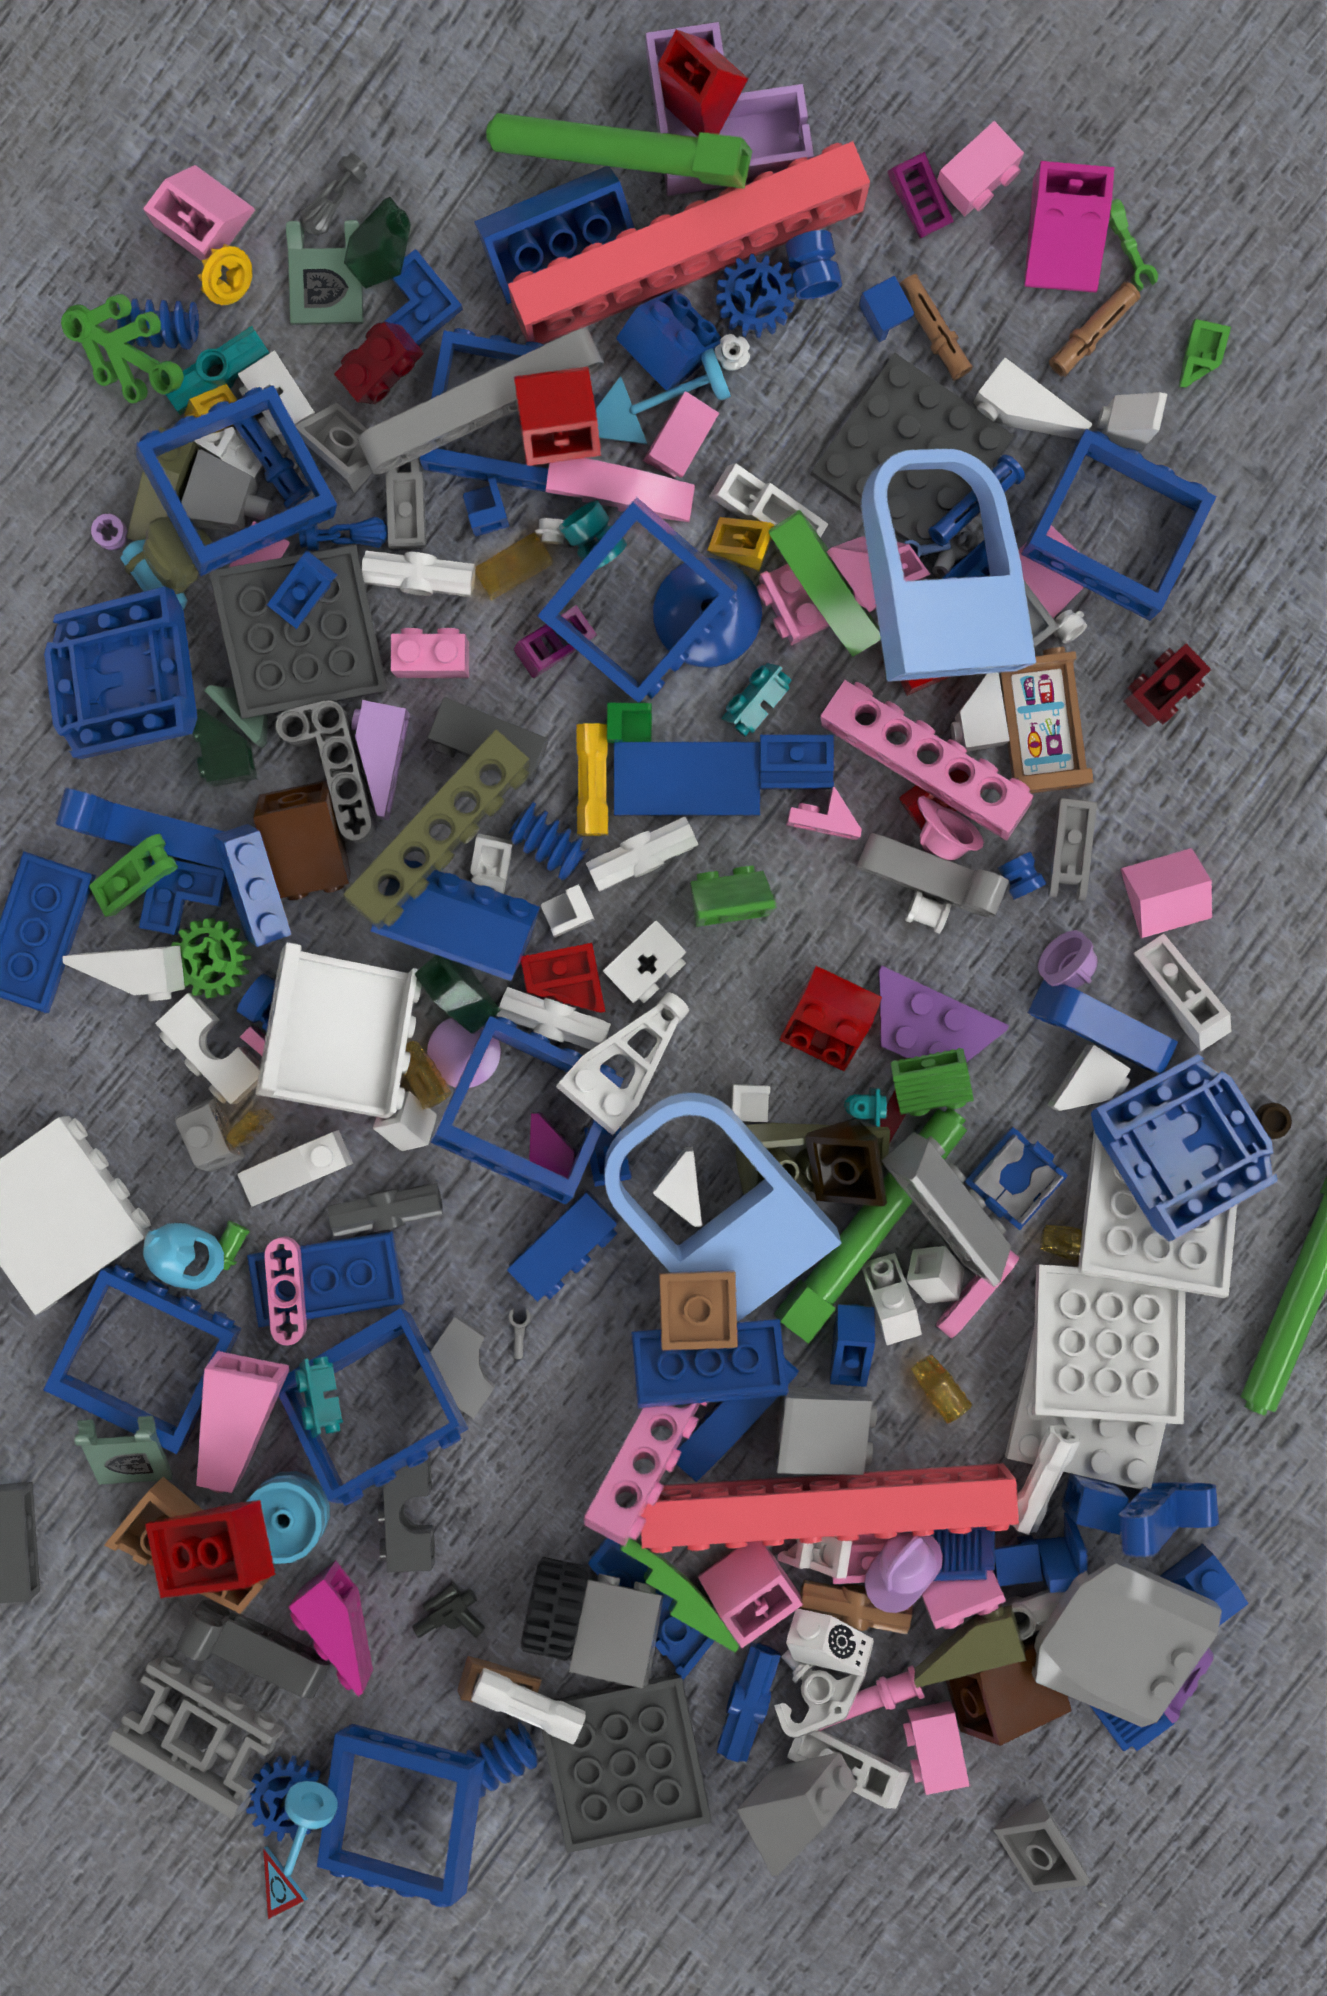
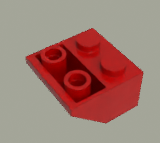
M676 29L658 63L665 107L697 137H699V132L719 134L748 78L708 41Z
M588 366L514 376L522 444L527 466L601 456L597 415Z
M815 966L779 1041L845 1072L873 1024L882 997L821 967Z

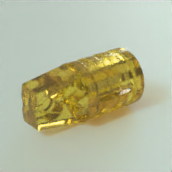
M417 1041L408 1042L405 1051L410 1052V1063L407 1073L404 1074L405 1079L410 1084L412 1091L415 1092L417 1099L421 1102L422 1108H432L446 1100L452 1094V1091L447 1086L445 1079L442 1078L440 1071L436 1068L435 1062Z
M1045 1225L1041 1234L1040 1249L1065 1259L1079 1262L1083 1229L1069 1226Z
M932 1354L920 1359L911 1368L924 1394L931 1400L930 1402L936 1407L937 1412L943 1417L946 1424L955 1421L972 1407V1402L967 1399L966 1394L960 1389L958 1383L954 1381L953 1376Z

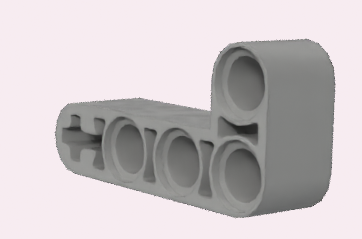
M331 700L320 701L282 712L276 721V731L284 741L294 747L318 744L341 834L357 844L370 841L376 832V822L347 712L338 703ZM329 711H337L339 713V721L336 726L325 728L322 724L324 715ZM294 720H302L304 725L302 733L296 737H289L287 734L288 725ZM339 746L347 747V759L340 764L333 763L331 760L332 751ZM348 781L355 782L357 785L355 796L351 799H342L340 795L341 786ZM344 808H355L358 819L366 823V825L360 827V834L349 829V826L355 824L353 813L349 810L344 811Z
M869 833L857 865L858 869L913 891H920L926 896L951 903L952 906L986 918L996 916L1009 883L1008 879L995 873L981 869L974 871L875 833Z

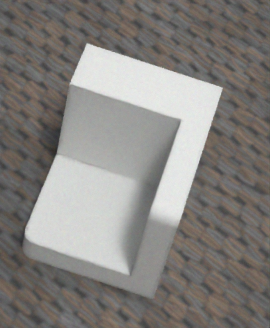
M579 884L565 890L566 893L541 904V908L551 928L550 930L555 938L595 920Z
M732 1084L731 1110L741 1121L768 1122L770 1086Z
M408 1091L404 1093L401 1109H396L395 1114L388 1119L376 1117L373 1129L400 1151H406L429 1144L437 1115Z
M947 1247L913 1249L906 1280L926 1303L959 1301L964 1268Z

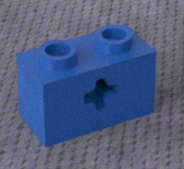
M1070 1473L1061 1507L1078 1525L1120 1535L1119 1513L1129 1504V1498L1114 1483Z

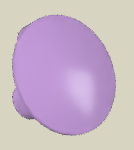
M459 1015L443 1021L433 1031L428 1043L427 1056L431 1069L441 1081L456 1087L486 1023L485 1021L474 1016ZM491 1039L469 1088L482 1084L495 1072L501 1056L499 1040Z

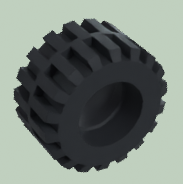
M543 1557L539 1561L521 1639L523 1652L565 1661L570 1658L574 1649L589 1577L587 1566Z

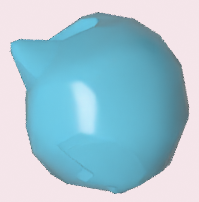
M170 1223L156 1230L149 1231L145 1237L143 1257L147 1266L157 1278L172 1286L197 1290L213 1282L224 1268V1252L215 1236L198 1227L186 1223ZM199 1241L208 1248V1264L199 1275H186L183 1273L185 1268L195 1258L194 1242Z

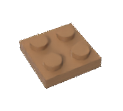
M734 1270L659 1273L662 1350L738 1348L736 1278Z

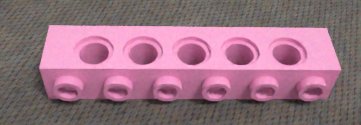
M844 680L820 716L823 728L1007 841L1033 800L1034 795L1029 793L1030 788L1026 784L1015 778H1011L1009 781L998 774L997 767L989 761L981 758L979 761L973 759L966 754L967 750L958 742L948 739L947 742L934 735L936 731L927 723L921 720H917L915 723L903 716L905 714L904 711L890 701H886L884 704L872 697L874 695L873 692L859 682H855L853 685ZM862 713H870L876 720L870 725H861L856 721V718ZM892 732H901L907 739L904 743L895 745L887 740V736ZM923 751H932L937 755L938 759L932 764H925L917 756ZM954 770H963L968 774L969 779L964 783H955L950 779L949 774ZM986 789H993L1000 794L1001 799L995 803H988L982 799L980 794Z
M709 1402L687 1404L682 1408L672 1405L643 1408L584 1517L585 1526L624 1547L629 1538L636 1540L646 1522V1519L641 1517L647 1504L655 1505L663 1490L664 1485L659 1483L665 1470L672 1472L679 1460L681 1451L677 1450L681 1439L683 1437L687 1439L691 1437L699 1420L694 1417L699 1405L701 1404L706 1407ZM658 1426H664L671 1431L672 1435L665 1441H659L652 1436L651 1432ZM640 1459H648L654 1464L655 1468L648 1474H640L634 1469L633 1465ZM629 1492L636 1497L637 1502L630 1508H622L616 1503L615 1499L620 1493Z

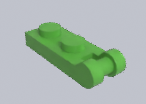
M156 834L143 840L89 885L105 917L118 914L161 878L178 868L174 858L168 857L164 849L166 843L161 834ZM150 855L155 863L154 865H151L148 860Z

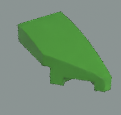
M1198 319L1193 320L1180 375V388L1188 387L1222 364L1231 330L1230 326Z

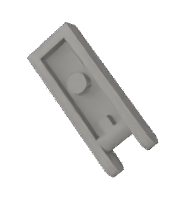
M1066 798L1058 799L1048 897H1057L1059 883L1078 885L1077 900H1086L1097 802Z

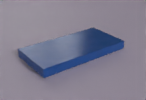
M614 742V816H760V742Z
M23 851L0 918V998L44 1013L50 1012L66 965L63 964L62 956L69 955L91 891L89 885L95 880L96 875Z
M393 1231L300 1246L306 1320L405 1303ZM282 1248L274 1251V1257H279L282 1263V1269L280 1271L274 1270V1275L294 1274V1268L286 1270L285 1264L286 1259L292 1256L291 1250L288 1251ZM265 1251L247 1255L258 1328L270 1326ZM283 1280L277 1284L276 1294L281 1300L290 1301L295 1297L296 1289L293 1283ZM297 1305L284 1309L277 1307L278 1313L286 1312L285 1323H290V1312L292 1310L297 1311Z
M780 1319L738 1322V1348L662 1350L661 1329L631 1332L638 1408L788 1395Z

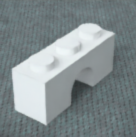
M187 993L155 1023L162 1030L159 1036L167 1046L173 1050L178 1048L187 1057L184 1063L196 1076L204 1075L212 1084L209 1090L220 1102L239 1103L257 1086L261 1063L246 1047H237L224 1059L215 1057L208 1049L207 1036L220 1019L198 996Z

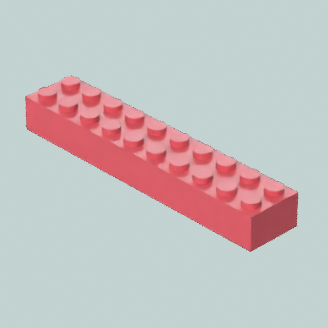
M852 141L845 145L841 143L832 144L816 157L807 159V157L798 158L791 162L787 169L775 174L772 171L760 174L753 180V183L746 185L744 189L726 188L719 194V197L710 201H695L689 204L681 213L673 216L670 214L661 215L655 218L649 226L640 230L635 228L627 229L618 234L616 240L604 245L602 243L591 244L582 250V254L570 259L560 257L550 262L546 269L536 273L527 271L519 274L513 279L512 283L508 284L513 311L526 342L548 343L661 296L673 289H678L719 272L726 267H731L735 265L737 258L745 261L749 259L750 254L760 255L786 244L797 235L820 230L863 212L870 180L854 142Z
M1004 1463L864 1472V1475L829 1474L664 1485L655 1505L647 1504L641 1517L646 1519L641 1530L642 1549L650 1548L652 1553H666L672 1551V1547L687 1546L688 1550L701 1551L709 1549L710 1544L725 1543L727 1548H742L747 1546V1542L762 1541V1544L766 1546H777L784 1544V1539H800L801 1543H818L822 1541V1537L837 1536V1540L853 1541L859 1539L861 1534H874L876 1538L887 1539L896 1537L897 1532L911 1531L914 1536L933 1535L934 1530L949 1529L950 1533L964 1534L971 1532V1527L985 1526L989 1531H1005L1009 1529V1525L1019 1524L1016 1478Z

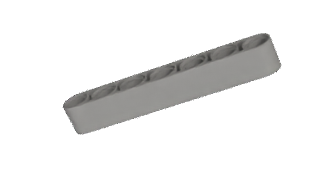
M587 328L578 329L367 429L358 436L357 440L374 474H383L517 411L514 376L586 366L589 367L591 376L604 366V361Z

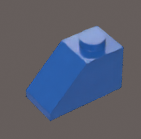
M856 1304L837 1305L833 1328L830 1384L867 1386L875 1347L874 1307Z

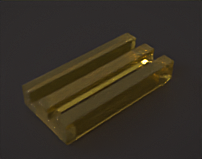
M266 1109L249 1111L226 1135V1140L234 1148L248 1145L255 1139L251 1135L259 1134L264 1129L262 1124L270 1123L275 1117Z

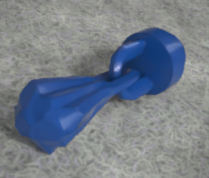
M372 517L358 523L336 524L330 527V529H318V525L299 532L301 548L308 547V551H318L319 542L331 541L338 545L361 544L379 548L388 539V528L384 520L378 517ZM349 530V538H339L341 536L340 531Z

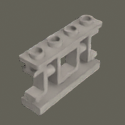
M159 1657L149 1662L145 1669L147 1674L143 1675L140 1682L155 1690V1693L144 1715L141 1716L135 1711L123 1715L121 1726L113 1731L107 1744L230 1819L235 1818L246 1809L252 1797L250 1793L256 1786L255 1783L241 1775L253 1749L264 1756L272 1752L276 1745L275 1742L281 1737L284 1728L276 1724L277 1720L272 1715L263 1711L256 1712L246 1706L244 1699L233 1693H224L215 1688L214 1682L208 1677L199 1674L193 1675L183 1669V1664L173 1657ZM172 1687L188 1696L183 1699L178 1711L164 1704ZM191 1713L218 1728L206 1753L201 1752L179 1738ZM156 1718L170 1725L163 1742L147 1733L151 1730ZM233 1724L250 1733L246 1736L241 1748L226 1741ZM218 1755L233 1763L225 1779L209 1770L213 1767Z

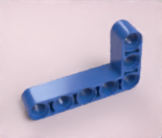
M64 789L55 825L136 847L150 836L161 834L166 843L164 849L168 856L224 870L213 835L225 831L116 804L78 790Z

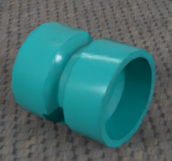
M594 500L570 514L560 524L559 529L570 545L579 547L577 555L583 561L612 526H608L610 518L600 502ZM623 537L596 570L611 562L626 548L627 542Z

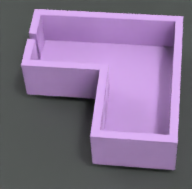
M719 22L675 28L676 30L705 39L724 56ZM675 29L646 33V57L657 130L659 133L697 137L664 104L658 63ZM803 84L741 93L719 135L742 137L752 149L746 184L753 183V180L762 173L772 171L775 174L787 169V166L798 158L807 157V159H811L814 157L809 124H807L808 115ZM664 174L667 196L727 187L704 184L695 177Z

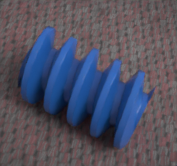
M133 298L130 315L117 320V329L134 322L138 315L146 312H153L159 317L161 322L160 332L149 337L140 336L127 342L132 346L135 341L140 347H147L151 342L154 348H161L165 343L169 349H174L180 343L183 349L188 350L196 342L199 334V314L196 302H191L188 312H184L181 301H176L174 311H170L167 301L161 300L158 311L155 310L152 299H147L144 310H141L138 299ZM146 320V324H147L148 328L150 329V325H149L148 321Z
M532 802L525 808L508 833L510 834L514 831L511 842L516 846L526 840L523 851L529 854L537 849L535 860L538 863L549 857L547 869L551 872L561 866L558 878L563 881L576 869L589 848L585 851L580 850L583 842L582 837H579L572 843L569 841L572 831L570 828L559 834L557 832L560 823L558 819L547 825L545 823L548 815L546 810L535 816L536 803Z
M518 1722V1735L509 1727L505 1729L507 1739L505 1742L497 1735L492 1736L493 1749L490 1750L484 1742L479 1743L481 1755L478 1757L485 1759L480 1798L485 1796L486 1788L490 1791L497 1790L499 1781L504 1784L511 1782L512 1773L518 1777L524 1774L525 1766L529 1769L537 1767L538 1758L535 1745L521 1722ZM471 1749L466 1751V1754L477 1757Z

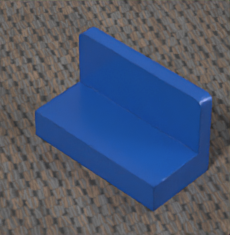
M1064 1512V1537L1035 1539L1038 1543L1041 1569L1050 1593L1066 1592L1073 1580L1087 1571V1550L1076 1523Z

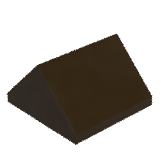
M855 1117L806 1134L805 1139L816 1201L885 1207L887 1198L877 1137Z

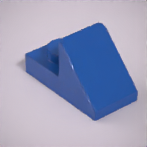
M307 550L298 560L267 606L297 629L329 590L330 584L337 574Z

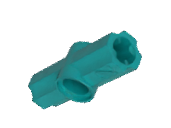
M250 326L217 349L202 351L198 355L196 363L183 370L184 380L181 387L165 395L179 415L186 411L190 398L225 384L231 388L236 378L239 377L238 373L267 356L270 352L254 328ZM214 365H223V370L218 376H208L209 370Z

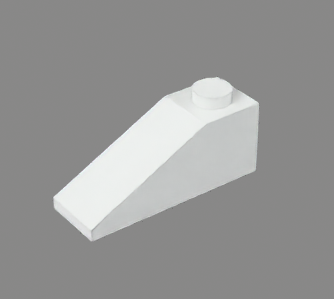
M1007 358L1002 360L973 401L978 411L991 421H997L1004 426L1076 440L1080 438L1086 429L1089 430L1092 426L1091 422Z
M1162 934L1133 953L1177 1023L1200 1051L1231 1032V1015L1165 934Z
M180 945L62 956L63 964L132 995L148 994L149 1001L172 999L171 992L185 989Z
M337 1130L244 1170L237 1175L249 1203L253 1207L351 1165L353 1162L340 1131Z
M817 1730L802 1737L794 1738L787 1758L798 1762L840 1752L857 1783L853 1792L884 1808H897L910 1772L824 1731Z

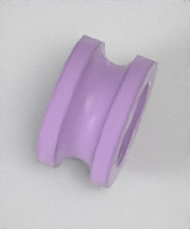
M102 514L92 523V537L104 549L117 550L128 539L126 537L128 532L126 525L115 515ZM108 524H112L118 531L116 537L111 535L112 540L107 541V538L101 533L104 527L109 529Z

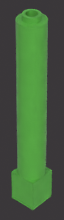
M497 113L493 120L489 121L486 131L487 141L491 144L492 149L499 153L695 177L704 184L743 189L745 188L752 156V149L742 137L699 132V137L503 113Z
M938 1108L918 1134L926 1139L930 1136L933 1137L944 1149L945 1153L941 1157L945 1160L967 1132V1129L962 1126L966 1120L953 1109L947 1108L944 1112ZM890 1172L883 1179L887 1198L885 1207L863 1205L841 1233L840 1239L842 1244L824 1256L804 1282L800 1279L774 1313L783 1325L808 1344L836 1309L833 1304L913 1202Z
M1327 1176L1320 1190V1193L1324 1194L1240 1396L1247 1400L1244 1407L1266 1416L1268 1410L1276 1412L1327 1289Z

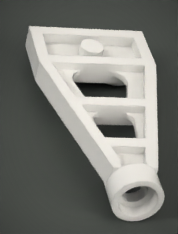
M670 992L666 993L653 1009L584 1054L556 1087L613 1135L639 1105L677 1024L689 1012L688 1006L677 995ZM661 1014H662L665 1018H667L669 1021L663 1019L662 1016H661ZM642 1029H645L656 1039L655 1046L646 1058H643L627 1044L628 1040ZM615 1055H622L635 1067V1073L629 1086L625 1089L617 1087L600 1072L601 1064Z

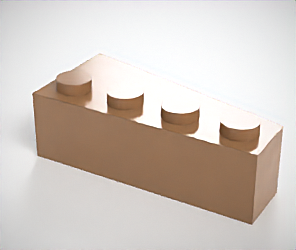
M162 1477L144 1495L104 1546L114 1551L120 1549L132 1555V1560L144 1566L147 1564L154 1566L145 1524L203 1509L165 1477ZM270 1577L248 1588L200 1594L241 1614Z

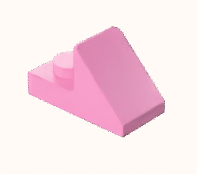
M835 787L830 791L826 814L819 813L820 807L799 803L798 809L791 807L789 810L787 826L858 840L861 836L862 829Z

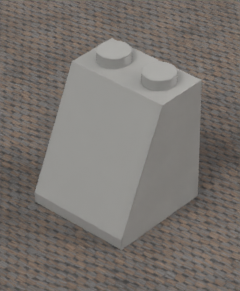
M788 1385V1395L780 1396L773 1456L777 1473L864 1475L865 1464L871 1465L873 1456V1443L868 1442L869 1428H875L877 1421V1406L872 1405L870 1396L867 1394Z
M599 1574L598 1580L590 1579L587 1582L569 1672L643 1689L650 1680L664 1595L657 1594L656 1588L646 1583L635 1581L634 1588L619 1585L621 1578Z
M840 1752L772 1767L737 1809L772 1876L779 1875L824 1829L857 1786L852 1772Z

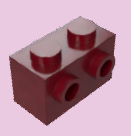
M388 322L377 323L366 333L364 343L358 349L349 351L342 358V366L334 375L356 402L376 404L382 401L389 394L390 389L400 378L406 376L414 368L415 363L423 356L424 352L402 325Z
M1187 643L1175 652L1169 647L1153 662L1157 669L1149 677L1142 673L1127 687L1131 694L1123 702L1147 727L1158 721L1162 725L1165 724L1178 712L1179 709L1175 705L1184 696L1189 700L1205 686L1202 679L1212 669Z

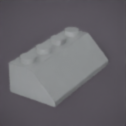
M913 1132L881 1162L960 1262L993 1287H996L1001 1282L1011 1245L1003 1236L1006 1232L1005 1228L994 1216L988 1217L983 1211L986 1204L974 1190L970 1189L968 1191L962 1182L966 1178L954 1164L950 1163L948 1165L941 1157L945 1153L941 1145L931 1136L926 1139Z

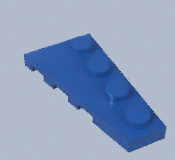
M607 1537L592 1554L588 1565L597 1576L605 1574L621 1578L619 1584L621 1586L634 1588L635 1581L646 1583L644 1574L649 1566L621 1551L619 1544ZM656 1589V1593L662 1594L664 1597L655 1646L663 1656L666 1655L675 1666V1671L684 1680L714 1643V1640L671 1616L668 1607L673 1598Z

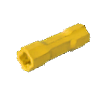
M577 724V836H607V724Z

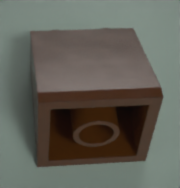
M327 780L260 794L253 819L256 829L260 830L280 899L287 897L288 900H299L308 896L309 892L323 890L326 893L341 890L346 884H349L350 865L344 837L338 828Z
M1032 1634L1031 1637L1022 1640L1025 1647V1661L946 1680L960 1732L1002 1746L1072 1711L1068 1699L1069 1696L1036 1683L1032 1675V1666L1035 1667L1037 1653L1034 1647L1037 1635Z

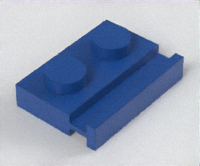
M760 735V789H832L834 787V735Z

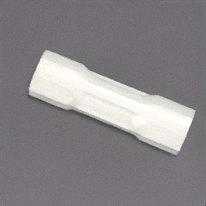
M1060 1424L1055 1426L1049 1425L1038 1448L1037 1459L1022 1490L1017 1493L1019 1524L1012 1526L1021 1533L1028 1535L1033 1532L1037 1533L1048 1510V1502L1064 1469L1070 1465L1080 1444L1079 1436L1066 1426Z
M483 1668L471 1696V1701L496 1712L502 1711L544 1729L548 1734L570 1744L576 1742L586 1717V1711L560 1700L555 1701L513 1683L509 1678L487 1668Z

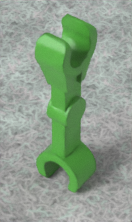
M1115 199L1111 204L1108 225L1116 235L1118 234L1121 240V248L1128 256L1135 271L1131 277V284L1140 292L1144 286L1139 279V274H1146L1151 285H1154L1158 280V272L1153 266L1143 263L1137 250L1136 240L1129 233L1123 203L1120 199Z

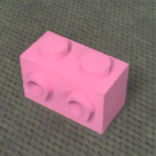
M993 121L940 170L937 182L941 192L964 217L974 208L980 211L993 198L994 194L992 191L1000 184L1006 187L1018 176L1021 171L1019 164L1024 152Z
M419 628L401 629V634H391V671L396 678H469V641L465 634H459V629L440 628L437 629V634H423V630Z
M947 1701L907 1709L909 1723H904L903 1729L907 1746H914L917 1759L910 1760L914 1782L922 1783L926 1795L969 1787L956 1715L951 1702Z

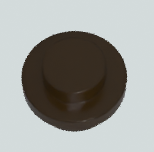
M1266 1103L1260 1106L1255 1113L1270 1139H1279L1285 1136L1291 1128V1114L1285 1106L1279 1103Z

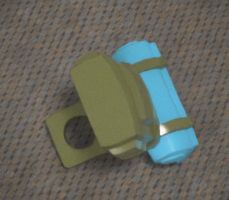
M160 517L149 522L145 540H136L127 545L120 558L125 565V571L129 575L132 574L144 592L164 586L174 590L184 610L188 602L184 591L198 579L199 573L169 517ZM203 529L196 531L204 546L213 543Z

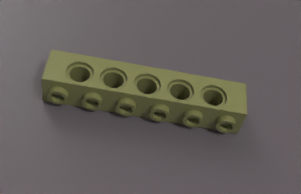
M495 730L343 894L345 900L377 929L380 930L384 924L388 927L392 926L403 914L404 910L401 906L410 896L416 899L429 885V882L426 880L435 869L441 872L452 861L455 855L451 851L461 841L467 844L480 829L477 823L486 814L492 817L505 802L502 796L509 788L512 787L516 790L524 783L530 775L527 771L530 759L498 730ZM487 770H494L500 774L501 780L493 786L485 785L480 780L482 773ZM462 797H469L475 801L476 807L469 813H462L455 808V803ZM437 824H444L450 828L451 833L447 839L438 841L430 836V830ZM418 851L424 854L426 860L421 867L410 868L404 863L405 857L410 852ZM386 879H395L400 883V889L395 895L385 896L379 891L380 884Z

